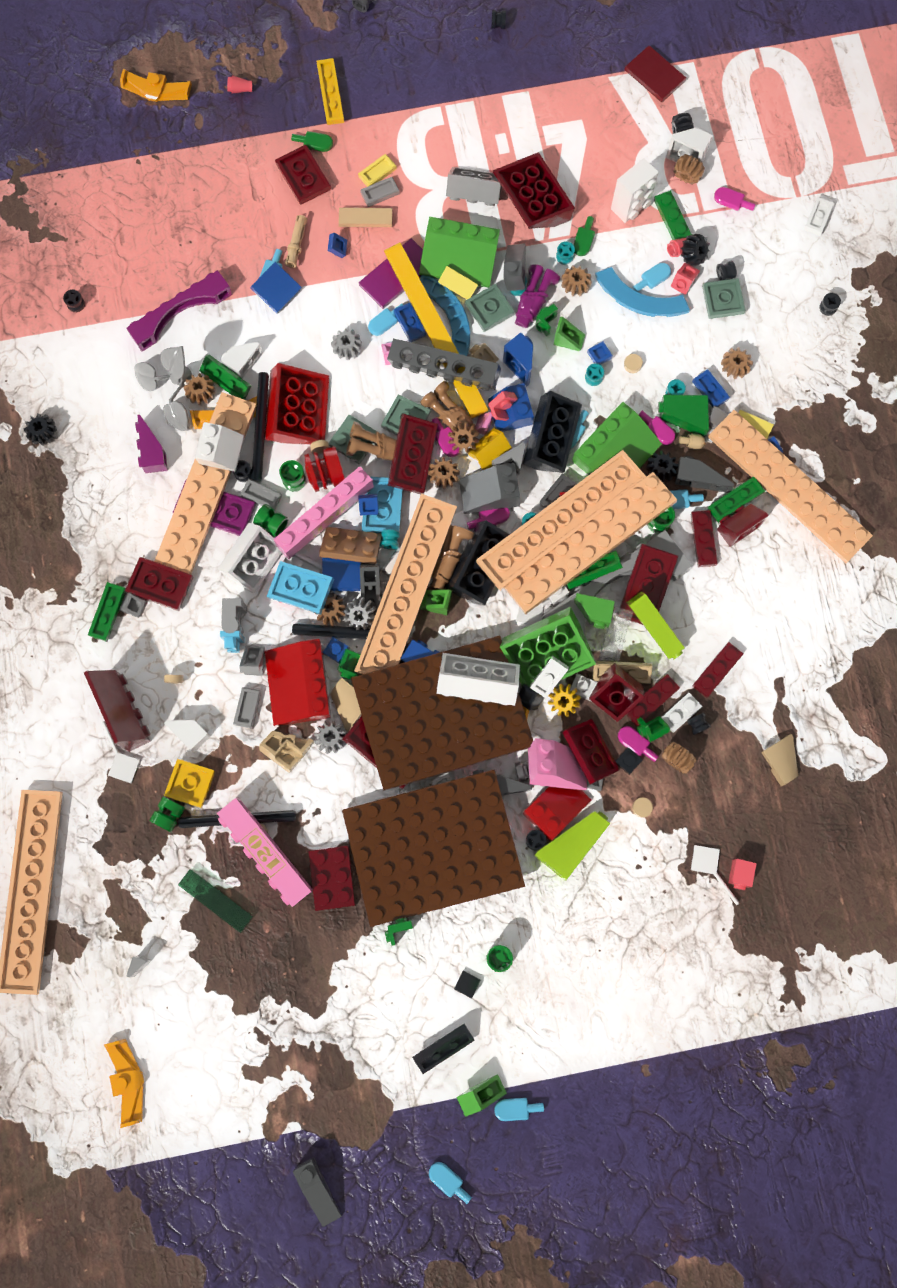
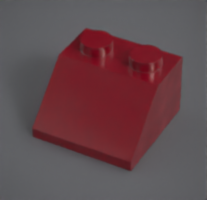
M752 504L746 507L743 505L735 511L733 516L729 517L727 515L720 520L717 531L729 547L760 528L769 515Z
M614 663L600 677L589 700L618 722L645 697L643 685Z

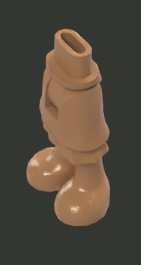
M447 381L441 382L435 388L434 393L432 391L427 393L420 402L422 406L431 408L440 415L438 418L450 428L455 426L458 429V422H461L462 427H464L465 422H468V428L472 425L476 427L466 410L462 406L459 407L447 394L449 390ZM437 399L441 401L449 410H445V408L437 401ZM461 435V438H465L467 440V435Z
M354 422L350 431L351 439L346 449V455L353 456L357 451H364L376 455L381 460L392 461L396 439L386 436L384 433L380 434L378 431L375 434L363 429L358 422ZM358 438L372 441L375 443V445L363 442Z
M450 525L431 576L433 579L432 588L443 590L445 583L449 582L447 579L452 577L455 567L460 561L459 558L462 555L458 552L460 543L464 539L471 540L475 533L462 527Z

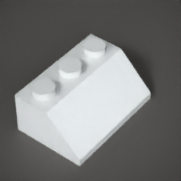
M248 523L217 569L235 583L255 593L282 552L276 546L273 540L275 539L262 527Z

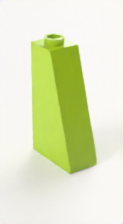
M641 591L626 602L668 659H676L683 654L682 650L685 647L644 592Z
M600 811L598 813L592 812L537 851L534 857L566 881L610 825L607 821L609 818Z

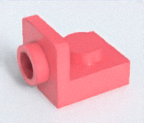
M684 263L677 271L671 287L686 295L690 286L698 277L700 270Z
M502 391L488 404L491 414L496 420L507 421L509 419L506 409L510 408L512 403L517 400L516 394Z

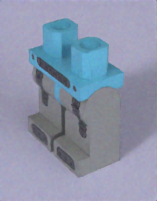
M222 598L221 626L223 631H220V637L224 641V648L227 649L228 653H240V643H245L241 617L242 614H247V605L242 598Z

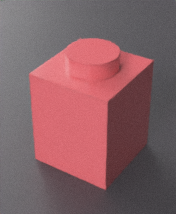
M740 859L732 860L728 883L734 884L733 888L739 890H746V887H752L756 863Z

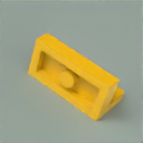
M493 428L479 439V443H475V449L469 448L470 452L468 455L476 459L482 470L492 467V460L511 450L512 447L504 433Z

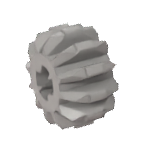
M346 328L344 332L338 330V335H333L331 347L333 348V353L335 355L338 354L340 359L345 356L347 361L349 356L355 359V353L360 354L362 341L360 340V335L355 334L353 329L350 332Z
M362 597L360 601L354 598L353 603H347L348 608H345L344 613L347 614L345 620H351L350 627L355 624L356 630H359L361 626L365 630L368 628V625H372L376 615L373 612L376 610V607H370L371 600L365 603V598ZM359 611L363 612L361 616L358 615Z
M325 721L324 729L321 726L317 727L321 733H314V736L319 738L314 743L316 745L321 744L318 748L320 751L326 747V754L330 753L331 748L334 753H337V746L340 749L344 748L340 742H344L342 736L347 733L345 730L340 731L342 729L341 724L335 727V721H332L330 726ZM330 733H332L335 739H331L328 742L326 736H330Z

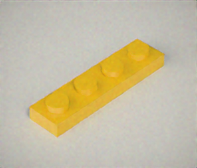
M334 59L317 60L327 125L344 123Z

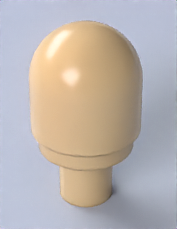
M688 434L687 437L680 436L679 443L686 444V447L690 449H701L705 445V438L699 434Z

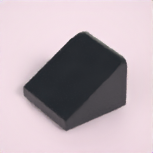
M523 684L519 692L522 705L528 710H537L543 696L531 689L529 685Z
M463 970L454 990L472 999L481 979Z

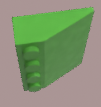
M429 216L419 275L440 279L445 268L449 266L477 283L478 286L490 287L500 229Z
M622 402L573 455L572 462L586 474L590 475L624 450L640 469L662 443L641 417Z
M571 607L502 638L500 645L505 657L508 658V662L520 665L519 681L522 686L523 684L530 686L552 656L569 666L562 679L596 665L582 627Z

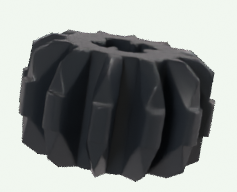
M680 113L673 116L671 122L673 134L694 128V123L689 113Z
M692 234L682 241L683 247L680 249L683 251L681 257L684 258L683 261L693 266L703 264L705 259L708 258L707 254L710 251L708 249L710 243L707 242V237L700 234Z
M37 413L36 418L30 416L31 421H25L27 427L23 428L27 439L32 440L33 444L37 445L40 443V445L44 446L45 441L51 443L50 438H56L54 432L57 431L54 420L49 419L48 415L44 414L41 416V414Z
M663 450L660 451L659 455L653 453L652 458H648L646 470L650 471L648 475L653 472L662 483H664L665 479L671 481L672 476L677 474L678 464L674 463L676 457L670 458V452L664 455Z

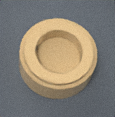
M637 354L628 355L624 361L625 370L629 373L639 372L643 364L642 358Z
M318 440L310 445L311 453L317 452V454H321L323 449L329 448L326 440Z
M164 675L165 683L180 684L184 681V675Z
M638 798L632 804L633 813L640 818L649 816L653 810L652 803L647 798Z

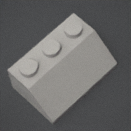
M452 167L448 173L445 196L455 201L466 199L469 203H477L479 201L484 202L488 206H495V204L499 203L502 186L491 172Z

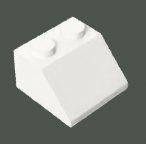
M699 128L674 133L671 136L665 158L677 162L680 156L687 154L688 156L693 155L694 158H698L700 162H703L713 135Z
M204 422L195 459L201 465L236 472L245 436L224 426Z

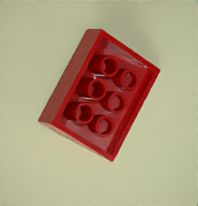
M277 363L270 370L265 440L311 445V443L318 440H325L329 375Z
M320 639L300 641L265 651L273 726L331 718L323 649Z

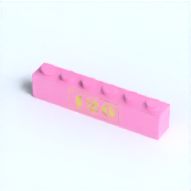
M359 466L273 539L278 549L288 559L293 557L358 501V495L368 493L374 487L373 480Z
M239 797L233 799L217 813L219 815L218 821L221 825L231 830L232 833L230 835L236 843L240 842L244 846L243 852L249 859L253 858L257 864L255 866L261 874L265 873L269 877L268 883L274 890L278 889L282 895L280 897L287 906L290 904L293 907L313 890Z

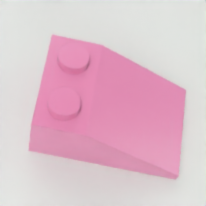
M534 739L531 747L528 748L529 779L531 785L587 790L586 776L570 747L554 740Z

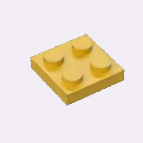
M177 759L164 796L203 808L215 771Z

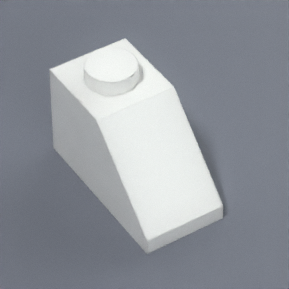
M258 342L231 346L228 351L223 353L221 363L243 378L262 353L261 345Z
M166 720L164 722L194 753L211 737L207 733L210 729L203 722L199 724L195 720Z

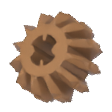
M685 154L677 160L673 172L677 178H680V181L693 185L701 180L705 167L698 158Z
M572 265L571 269L566 268L565 274L562 275L561 280L563 282L561 286L565 288L566 293L572 292V297L575 293L580 297L582 292L587 293L591 287L592 276L588 274L587 268L582 270L581 265L578 268Z
M738 347L736 351L731 348L728 352L724 353L721 365L723 366L722 372H728L727 377L733 375L735 380L738 376L742 379L745 374H749L753 361L750 360L752 358L751 355H746V350L742 352Z
M200 373L197 377L191 375L192 379H186L187 385L183 387L186 398L190 399L191 403L197 401L198 405H201L202 401L208 404L207 399H213L212 393L216 391L215 387H213V380H209L207 375L202 377Z
M458 422V429L452 426L453 432L448 433V436L452 438L448 443L454 444L453 450L459 447L460 454L464 448L466 453H469V447L475 449L474 443H479V439L475 438L479 435V432H472L475 426L472 425L468 428V422H465L464 427H462L461 422ZM461 434L462 436H464V435L466 434V435H467V441H466V440H462V441H461V440H460V437H461V436H459V435Z
M442 457L441 462L435 459V464H430L431 470L428 471V476L431 477L430 482L435 483L436 488L442 485V488L445 490L447 484L452 488L453 482H458L457 476L460 475V471L457 470V463L452 464L451 458L445 461V457Z
M334 594L332 598L328 595L321 615L317 614V620H323V625L330 621L331 626H334V620L340 623V617L346 616L343 612L346 605H343L344 601L342 598L337 600V594ZM332 606L334 611L330 610V612L328 613L327 609H330Z
M675 742L670 743L662 754V758L669 765L683 774L688 773L697 761L693 754Z

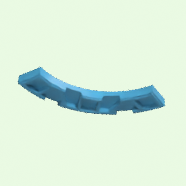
M612 267L595 273V277L603 290L613 297L618 304L633 312L651 317H674L687 314L690 311L683 295L670 298H656L643 295L623 283Z
M421 275L420 281L429 298L441 307L449 320L452 330V341L458 353L468 356L470 328L467 314L461 302L451 290L438 283L439 280Z

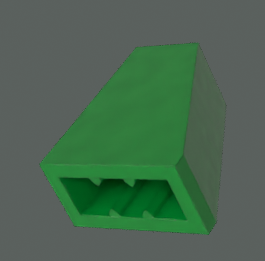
M663 395L662 400L658 402V413H661L662 420L691 433L706 437L709 431L708 395Z

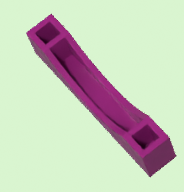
M218 270L214 273H209L201 281L193 283L187 290L179 292L171 300L163 302L160 307L147 312L141 319L131 322L126 329L140 351L143 352L157 343L162 330L174 316L197 305L219 304L232 295L230 286Z

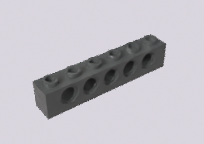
M393 338L387 357L393 368L400 370L402 367L407 368L410 372L416 374L424 372L432 378L440 376L444 377L443 379L448 382L456 380L465 386H479V389L485 391L496 389L501 372L499 363ZM413 354L410 360H405L407 355ZM424 359H430L428 364L422 365ZM442 363H448L445 369H440ZM460 367H465L463 373H457V370ZM478 371H482V372H483V374H482L481 377H479V378H475V377H474L476 372H478Z

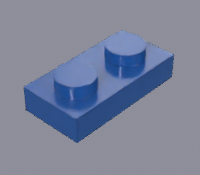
M411 303L394 309V314L409 342H414L426 336L427 333Z
M708 369L692 381L702 395H708V403L712 408L714 406H721L730 398Z

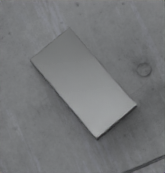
M393 177L361 189L360 193L367 207L399 195L400 191Z
M251 479L247 480L240 493L241 497L254 501L260 506L268 504L276 509L282 498L281 493Z
M241 688L233 725L253 729L261 696L260 690Z

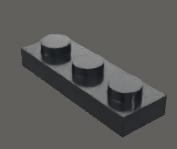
M464 1023L412 1058L422 1074L475 1041Z

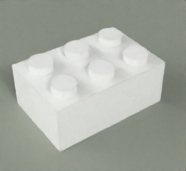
M642 158L625 172L616 182L611 210L624 223L630 219H635L643 208L647 209L652 203L651 199L655 192L654 188L657 184L659 172L645 158Z

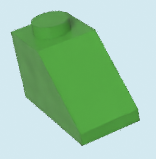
M576 594L574 602L588 623L598 629L608 628L611 624L615 601Z
M497 1074L469 1088L456 1098L466 1117L482 1111L507 1094Z

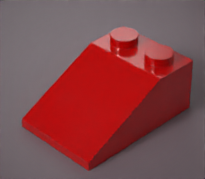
M548 787L523 812V815L538 830L542 831L551 842L592 800L582 790Z

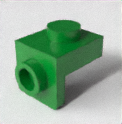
M554 303L549 307H544L536 317V328L540 333H544L545 336L550 335L551 327L548 323L557 317L558 308Z
M345 648L337 668L341 672L340 676L350 680L352 677L358 676L355 668L361 654Z
M660 716L647 723L641 717L637 719L639 724L637 727L638 732L650 742L670 732L669 725Z
M407 918L395 920L396 924L387 926L388 930L385 931L387 943L391 942V946L396 945L394 933L413 929L412 921H407Z

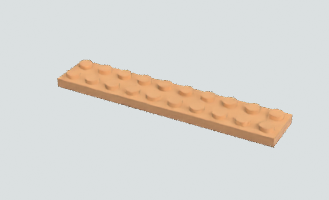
M221 392L209 423L224 426L246 436L257 404ZM196 459L194 460L154 562L191 575L232 471L201 465Z
M733 410L709 434L708 438L746 473L751 477H755L770 495L845 563L873 536L737 411Z
M622 450L479 557L476 563L501 591L603 512L606 506L646 477L645 474Z
M652 472L606 506L603 512L561 545H558L552 552L540 559L538 563L526 570L525 573L512 581L504 589L526 615L677 502L676 497Z
M421 493L355 668L356 673L363 675L399 664L457 506Z
M21 790L0 957V993L39 995L63 792Z

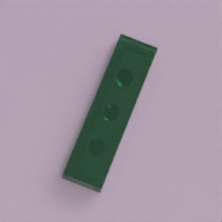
M189 869L178 884V886L240 933L243 932L254 917L192 869Z

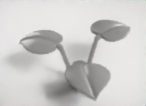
M183 346L170 347L161 352V363L169 371V374L156 376L154 366L147 362L137 363L134 366V373L138 383L146 391H154L157 388L156 380L170 378L173 384L179 385L170 397L169 404L164 405L163 412L171 426L181 431H188L190 429L188 426L187 410L181 402L173 401V399L185 386L186 379H191L192 372L185 366Z

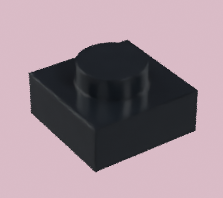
M628 747L615 762L630 775L643 760Z

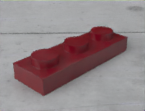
M710 510L691 512L697 567L717 566Z
M728 642L692 686L708 698L744 653Z
M666 674L645 693V697L626 715L638 726V718L641 717L645 720L677 692L680 687Z

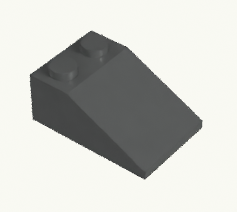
M514 463L496 465L459 479L464 514L520 507V492Z

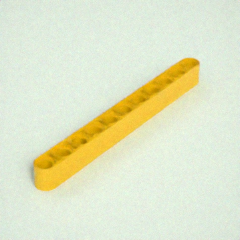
M399 242L385 249V255L433 347L459 354L401 243ZM442 363L444 368H446L448 363ZM460 367L457 373H463L465 367ZM454 380L452 382L471 419L488 411L476 385L469 387L461 384L460 381Z

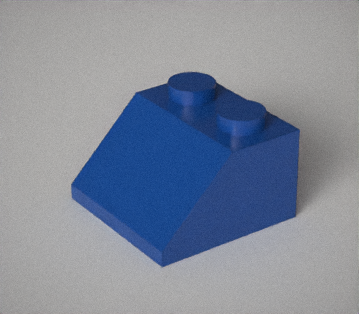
M520 332L504 345L503 362L527 387L530 385L533 342L528 336H524Z
M525 383L506 387L488 398L490 403L502 391L513 392L517 396V400L512 403V406L506 409L509 417L507 421L496 420L493 417L497 430L505 432L533 425L534 415Z

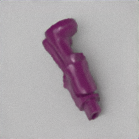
M532 264L528 268V274L531 278L526 291L520 296L516 312L517 318L514 322L523 328H528L546 302L545 299L548 297L546 291L550 284L556 285L561 279L551 269H546L544 273V268L541 265ZM543 276V280L538 291L534 292L539 279Z

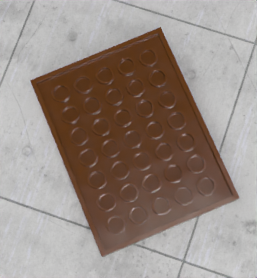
M500 635L351 678L383 791L531 747L533 737L518 692L515 706L436 694L443 653L509 663L508 658L505 657L500 648L502 643Z
M495 769L342 810L370 927L526 887Z

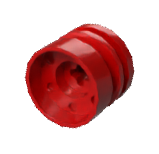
M335 446L323 449L324 458L322 459L319 458L317 452H313L315 461L312 462L309 454L304 455V466L308 480L315 492L320 491L318 487L320 482H322L324 490H326L327 480H330L332 485L336 487L345 479Z

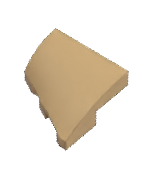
M341 678L330 695L344 728L348 732L359 720L361 711L354 687Z
M271 731L259 744V749L263 754L290 773L310 749L314 740L310 738L308 740L296 738V735H283L281 732Z
M792 734L761 752L771 766V772L781 786L798 777Z

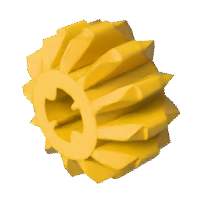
M560 683L559 689L554 687V693L548 695L551 698L548 700V705H554L551 708L552 712L558 709V716L561 715L562 711H564L565 716H569V711L575 713V707L580 706L577 700L581 696L575 695L577 688H574L572 691L570 690L571 684L564 688L563 683ZM562 696H565V699L568 698L567 703L560 701Z

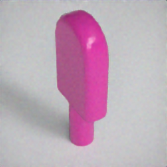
M720 187L714 193V199L718 204L736 211L740 209V206L753 211L756 205L743 200L744 194L727 187Z
M643 410L638 414L657 436L662 445L673 443L675 432L661 418L656 416L652 419Z
M438 417L432 419V422L438 423V432L435 438L446 456L456 457L459 454V447L453 450L454 444L448 443L452 439L448 436V433L453 431L450 427L444 428Z
M508 508L481 511L478 513L479 518L468 522L467 527L469 530L473 529L477 523L485 520L495 526L502 524L509 519L510 510Z
M630 726L622 727L619 730L618 740L626 748L629 747L638 756H641L643 753L653 762L656 761L659 756L648 748L650 744L648 739L642 737L638 731Z

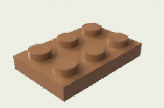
M327 527L320 548V557L376 564L382 536L380 533Z

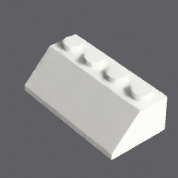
M443 653L436 694L515 706L519 687L520 665Z

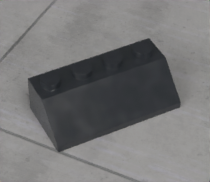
M551 390L540 397L523 460L524 465L539 471L565 472L582 404Z
M487 520L477 523L473 531L475 533L474 537L468 541L460 561L445 588L461 598L481 605H486L495 584L476 563V560L510 535Z

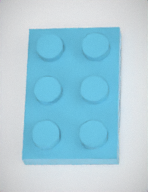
M370 477L373 480L374 487L365 495L377 494L379 515H363L362 531L382 533L383 530H396L400 532L403 490L388 486L389 478Z
M280 561L267 597L321 615L334 578Z

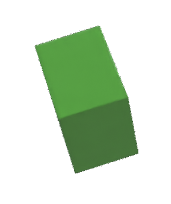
M560 317L553 345L581 351L585 334L567 319Z
M426 590L420 609L447 615L452 599V591Z

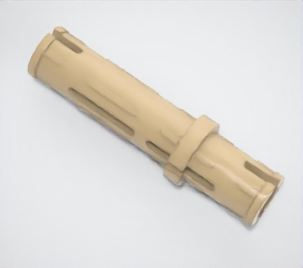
M303 215L296 216L292 239L287 247L288 255L285 265L289 268H296L298 256L302 251L301 243L308 220Z

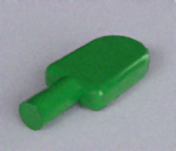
M307 131L306 136L292 134L291 136L292 141L304 143L303 145L306 144L310 150L327 152L333 147V140L327 134Z
M592 216L587 217L584 228H578L573 243L575 254L578 256H586L591 249L595 236V231L591 230L594 221Z

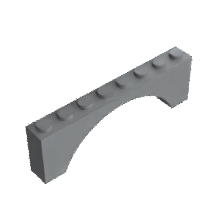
M666 530L661 533L656 532L649 538V542L646 544L644 542L640 543L635 547L636 551L631 554L626 553L620 558L623 568L591 580L586 586L580 585L574 590L575 593L573 595L563 597L559 601V605L547 608L543 612L542 620L571 607L585 635V617L574 602L576 594L596 597L608 584L619 578L631 575L641 544L679 556L671 576L673 581L689 572L693 565Z

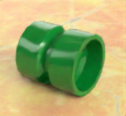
M288 460L281 465L279 475L284 487L291 492L301 490L306 484V476L302 465L295 460Z
M264 504L256 513L253 524L266 529V532L276 538L285 530L289 518L280 512L276 513L274 508Z
M672 507L668 508L648 523L649 530L653 533H661L664 530L667 532L675 519L674 509Z
M163 796L158 804L159 810L154 811L149 821L172 833L177 824L176 818L181 817L185 807ZM167 809L172 811L170 816L164 814Z
M496 945L487 952L486 961L492 970L501 973L511 967L513 955L507 947Z

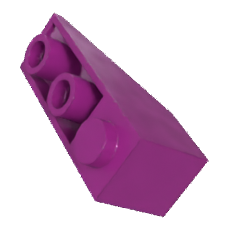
M137 415L138 422H135L136 432L139 433V439L136 440L137 448L140 450V456H138L139 467H142L145 473L168 471L166 452L141 415Z

